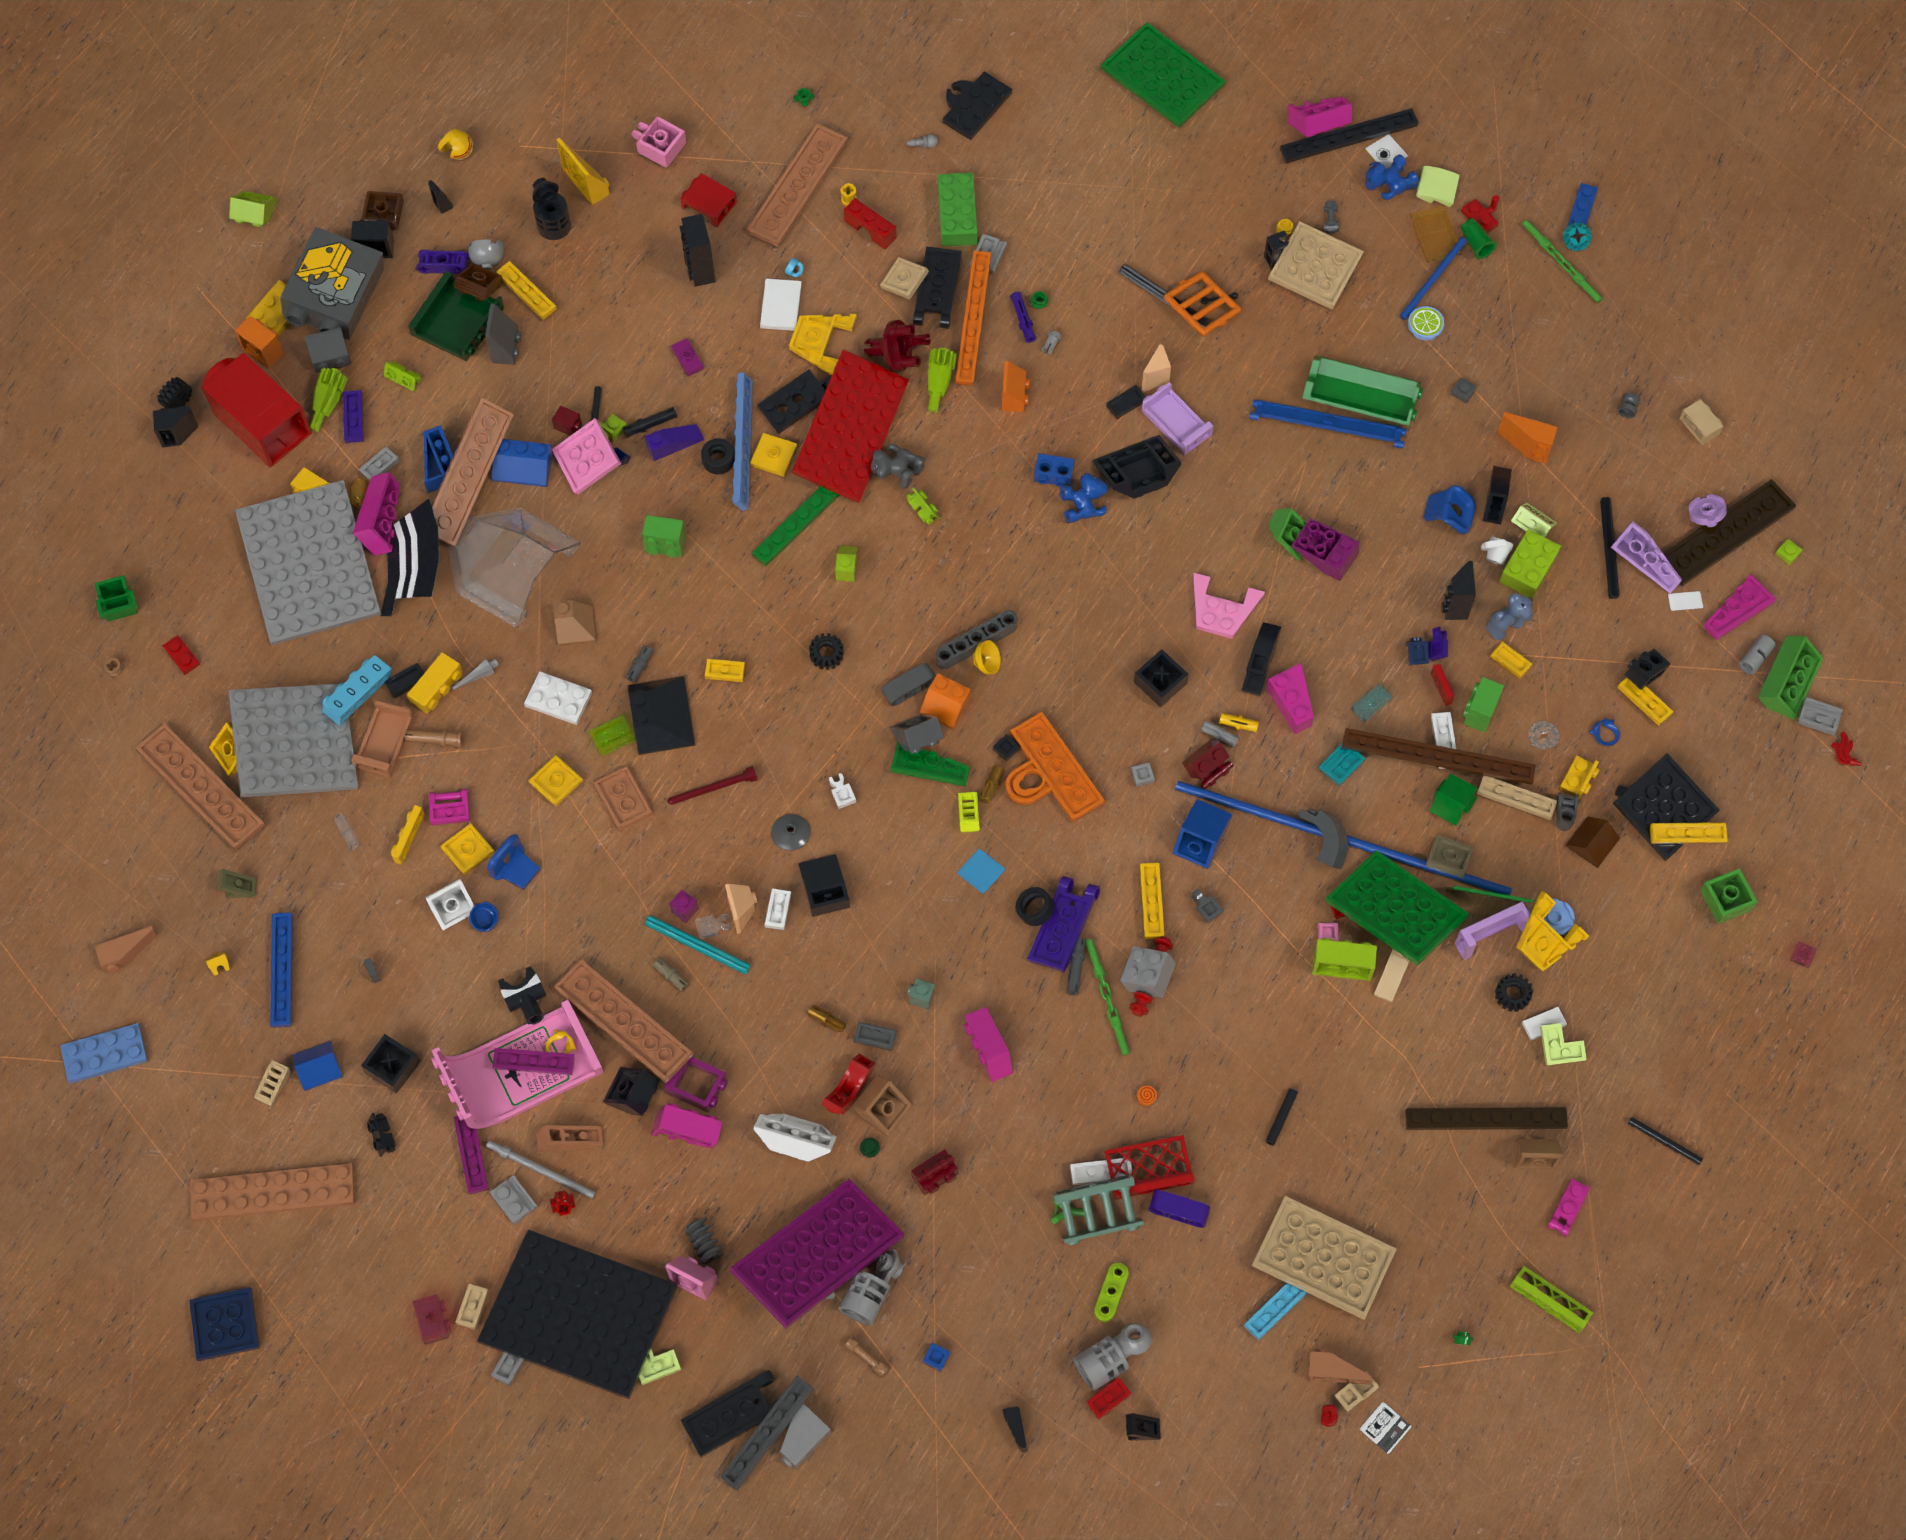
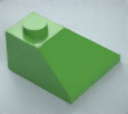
M1292 508L1277 509L1274 511L1268 524L1274 538L1296 560H1300L1302 555L1294 550L1291 545L1307 523Z

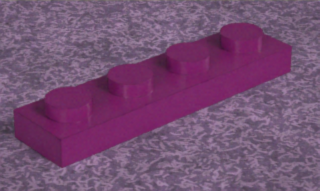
M495 1048L492 1068L573 1075L575 1055Z
M455 1116L454 1123L468 1193L470 1195L487 1191L489 1187L478 1131L468 1127L465 1120L460 1121L459 1117Z

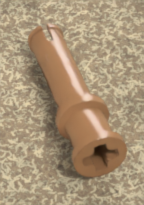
M406 729L405 734H407L405 735L406 742L438 743L442 747L453 745L458 746V748H462L464 745L463 731H459V733L448 732V730L429 732Z

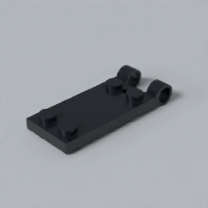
M926 246L923 267H926L929 272L918 289L913 316L914 325L922 326L924 312L941 314L940 328L949 329L962 251Z
M771 1370L763 1372L754 1379L681 1419L700 1457L707 1455L761 1424L778 1401L776 1400L768 1405L760 1391V1388H764L776 1380ZM759 1399V1404H754V1400Z

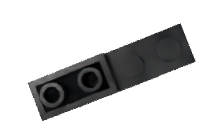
M1263 622L1248 662L1242 692L1261 696L1269 665L1272 662L1281 626Z

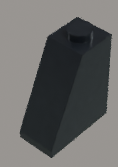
M1493 466L1483 521L1501 525L1509 495L1512 469Z

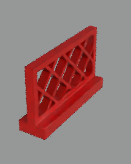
M1184 1135L1104 1151L1110 1179L1115 1178L1118 1171L1129 1175V1173L1121 1169L1126 1159L1136 1165L1131 1173L1132 1176L1138 1167L1149 1173L1145 1180H1138L1133 1177L1135 1185L1130 1186V1197L1152 1193L1154 1190H1167L1192 1185L1195 1181ZM1180 1141L1182 1149L1178 1155L1168 1149L1171 1142ZM1157 1145L1163 1149L1158 1159L1148 1153L1152 1146ZM1137 1149L1144 1153L1139 1163L1128 1157L1132 1150ZM1165 1152L1175 1157L1171 1166L1160 1161ZM1118 1153L1124 1157L1119 1167L1111 1162V1154ZM1146 1155L1156 1161L1151 1170L1141 1165ZM1179 1159L1185 1163L1187 1171L1179 1173L1172 1167ZM1158 1163L1168 1169L1164 1176L1159 1177L1153 1173ZM1118 1189L1113 1190L1114 1200L1123 1199Z

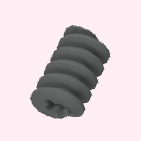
M707 1217L693 1221L686 1227L685 1231L686 1235L690 1236V1243H694L693 1249L697 1250V1256L701 1257V1264H709L723 1255V1253H718L722 1248L721 1245L714 1246L718 1239H711L715 1234L714 1231L707 1232L711 1225H704Z

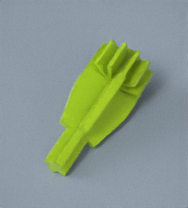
M933 348V350H930L928 360L929 412L938 413L940 397H944L951 380L952 370L955 369L957 354L947 348H939L938 350Z
M321 369L312 401L311 410L314 411L309 425L312 431L319 432L324 416L329 417L345 388L348 378L342 375L338 369Z

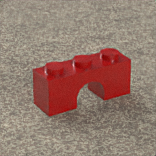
M856 198L843 209L844 221L857 231L864 227L870 233L871 240L886 250L897 238L895 225Z

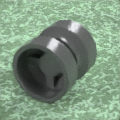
M1624 393L1618 413L1625 418H1633L1636 415V407L1639 405L1640 397L1633 393Z

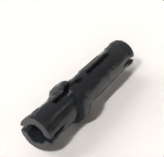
M671 407L650 417L637 419V422L624 426L622 429L626 438L677 418V413L674 407Z

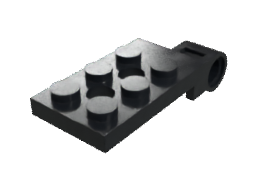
M809 369L757 406L775 431L780 434L819 407L832 375L819 382ZM795 396H802L800 402H793ZM781 406L787 407L784 413L778 412Z

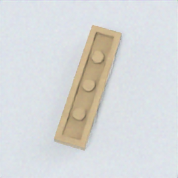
M1483 776L1477 792L1480 796L1551 820L1557 800L1488 776Z

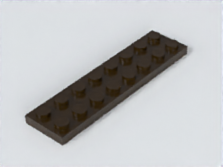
M1771 479L1727 509L1726 516L1717 522L1716 526H1702L1663 554L1682 579L1679 584L1684 586L1795 509L1796 504Z

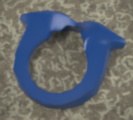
M1607 718L1597 722L1589 732V734L1594 735L1599 744L1604 746H1613L1620 738V732L1614 725V720ZM1601 724L1614 733L1615 739L1612 742H1604L1600 738Z

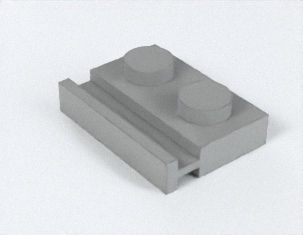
M983 234L975 251L991 252L989 271L992 274L997 269L1007 247V242H1002L998 238Z
M1806 697L1797 724L1834 736L1843 709Z
M514 1175L489 1192L513 1225L529 1215L532 1210L538 1208Z

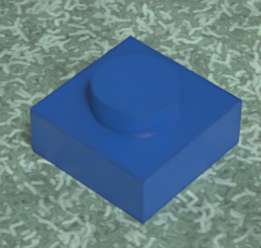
M932 1343L923 1359V1363L941 1372L951 1353Z

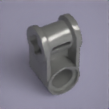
M1558 792L1556 826L1560 830L1568 831L1572 828L1577 814L1578 794L1571 796ZM1562 817H1566L1570 821H1565Z

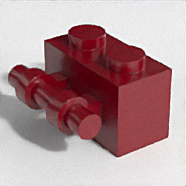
M1209 740L1182 762L1191 778L1204 779L1200 783L1203 789L1209 786L1212 787L1217 779L1227 775L1233 767L1230 761L1223 764L1230 756L1222 743L1214 740Z
M945 1149L911 1170V1176L924 1196L928 1193H935L940 1189V1185L945 1182L949 1184L957 1178L958 1168L954 1163L955 1160Z

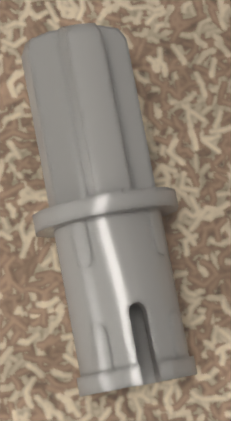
M1208 721L1204 722L1201 729L1217 738V741L1225 742L1233 748L1239 739V736L1226 731L1224 727L1220 728Z

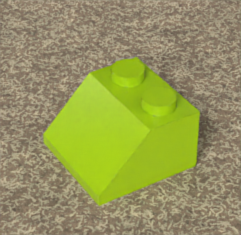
M242 191L230 198L229 218L235 219L237 223L250 222L253 226L261 227L270 221L277 197Z

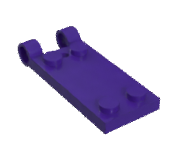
M1062 876L1053 898L1055 904L1054 913L1046 923L1042 924L1028 956L1029 962L1065 972L1092 906L1100 895V886L1089 884L1084 897L1070 894L1074 886V879Z

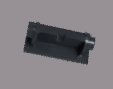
M372 1113L367 1121V1129L369 1133H372L374 1149L382 1157L386 1150L388 1153L395 1151L396 1144L392 1133L384 1134V1132L390 1131L387 1117L383 1113L376 1116Z

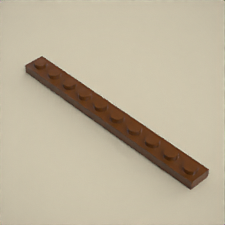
M1345 728L1342 748L1529 785H1532L1534 780L1535 764Z

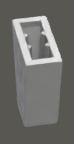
M805 1404L801 1406L792 1418L780 1451L783 1456L781 1460L789 1468L793 1466L797 1469L831 1434L830 1428Z

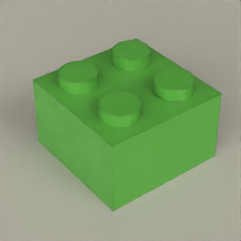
M646 515L642 533L645 552L652 555L663 554L672 558L682 557L686 541L683 520Z
M1482 677L1480 683L1476 682L1463 717H1466L1464 725L1485 733L1504 685Z
M1740 868L1706 881L1700 889L1717 924L1752 911L1758 903Z

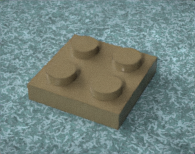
M1437 835L1426 866L1464 878L1474 847Z

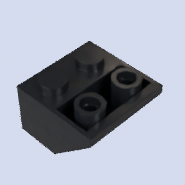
M178 406L177 408L170 409L161 408L153 411L154 431L162 448L182 445L198 428V423L190 406Z

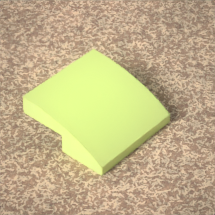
M1423 166L1416 197L1429 203L1435 200L1451 207L1454 203L1460 175L1442 168Z

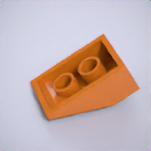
M1504 412L1497 433L1526 457L1536 462L1546 463L1558 427Z

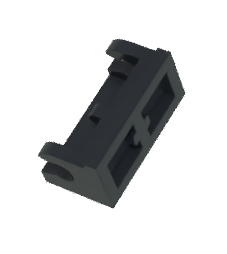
M1285 230L1268 236L1266 239L1264 258L1271 270H1273L1279 256L1283 252V248L1289 244V241L1284 242L1287 236Z

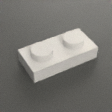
M772 889L765 921L766 928L785 930L791 891Z

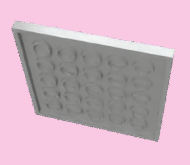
M339 684L228 690L241 798L358 789L356 767L351 761L354 753L349 717L339 726L322 712L323 700L327 695H332Z

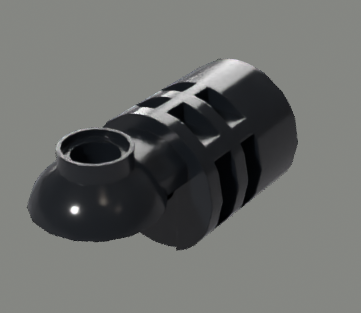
M539 178L533 183L534 190L532 193L534 201L533 210L538 231L545 239H562L571 229L566 200L562 195L558 194L559 186L557 183L547 181L546 178Z

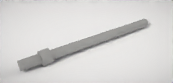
M491 1140L486 1145L487 1148L499 1153V1156L505 1159L510 1158L591 1199H594L596 1195L595 1191L512 1151V1148L506 1145L502 1146Z

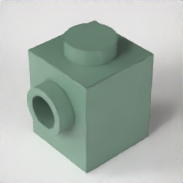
M916 978L915 983L910 985L907 993L910 996V1004L929 1010L935 994V984Z

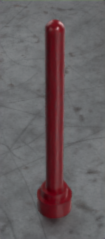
M747 767L742 774L668 798V804L673 805L745 780L746 782L750 781V783L757 781L754 767Z

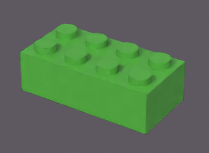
M973 173L938 174L942 247L977 245Z

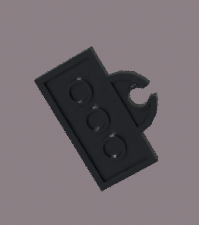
M983 72L974 83L967 80L952 83V89L958 90L961 93L954 95L950 89H947L946 102L951 110L943 118V123L969 140H972L1012 94V89L986 72Z

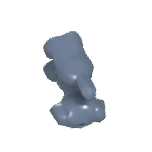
M1519 593L1509 595V606L1491 615V619L1486 624V630L1491 633L1495 640H1501L1506 636L1505 631L1508 627L1521 628L1524 621L1527 622L1532 619V598L1521 596Z

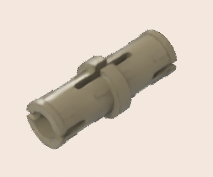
M662 957L658 958V961L656 960L653 964V967L664 976L667 982L670 981L680 992L687 989L690 983L678 973L675 967L672 968L666 963Z

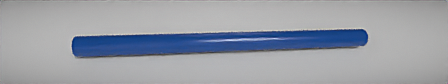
M1464 237L1459 239L1400 314L1401 319L1406 320L1465 245L1467 240Z

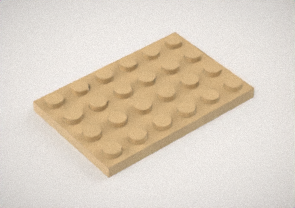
M1285 1196L1252 1266L1365 1320L1397 1249Z

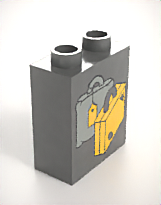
M315 227L280 297L282 315H284L285 320L297 327H303L305 323L318 328L319 333L340 327L344 338L350 340L384 270L383 252Z

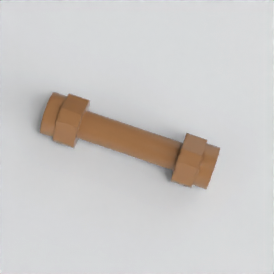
M850 1337L844 1345L851 1353H857L874 1367V1371L881 1377H884L890 1370V1367L884 1361H878L861 1347L860 1342L856 1338Z

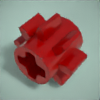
M565 1190L555 1192L554 1198L550 1199L552 1212H557L560 1216L571 1214V1208L576 1207L573 1194L568 1195Z

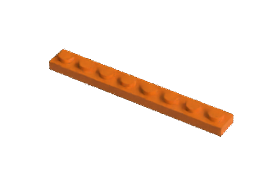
M973 251L956 384L974 386L991 252Z

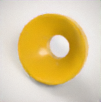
M990 640L980 642L973 653L974 665L986 675L997 673L1001 664L999 649Z

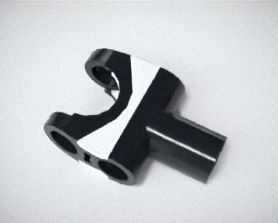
M529 966L525 968L526 979L522 984L512 986L507 981L505 982L504 978L498 980L509 1011L513 1012L521 1008L527 1023L534 1025L541 1022L544 1018L537 1000L547 995L537 974Z

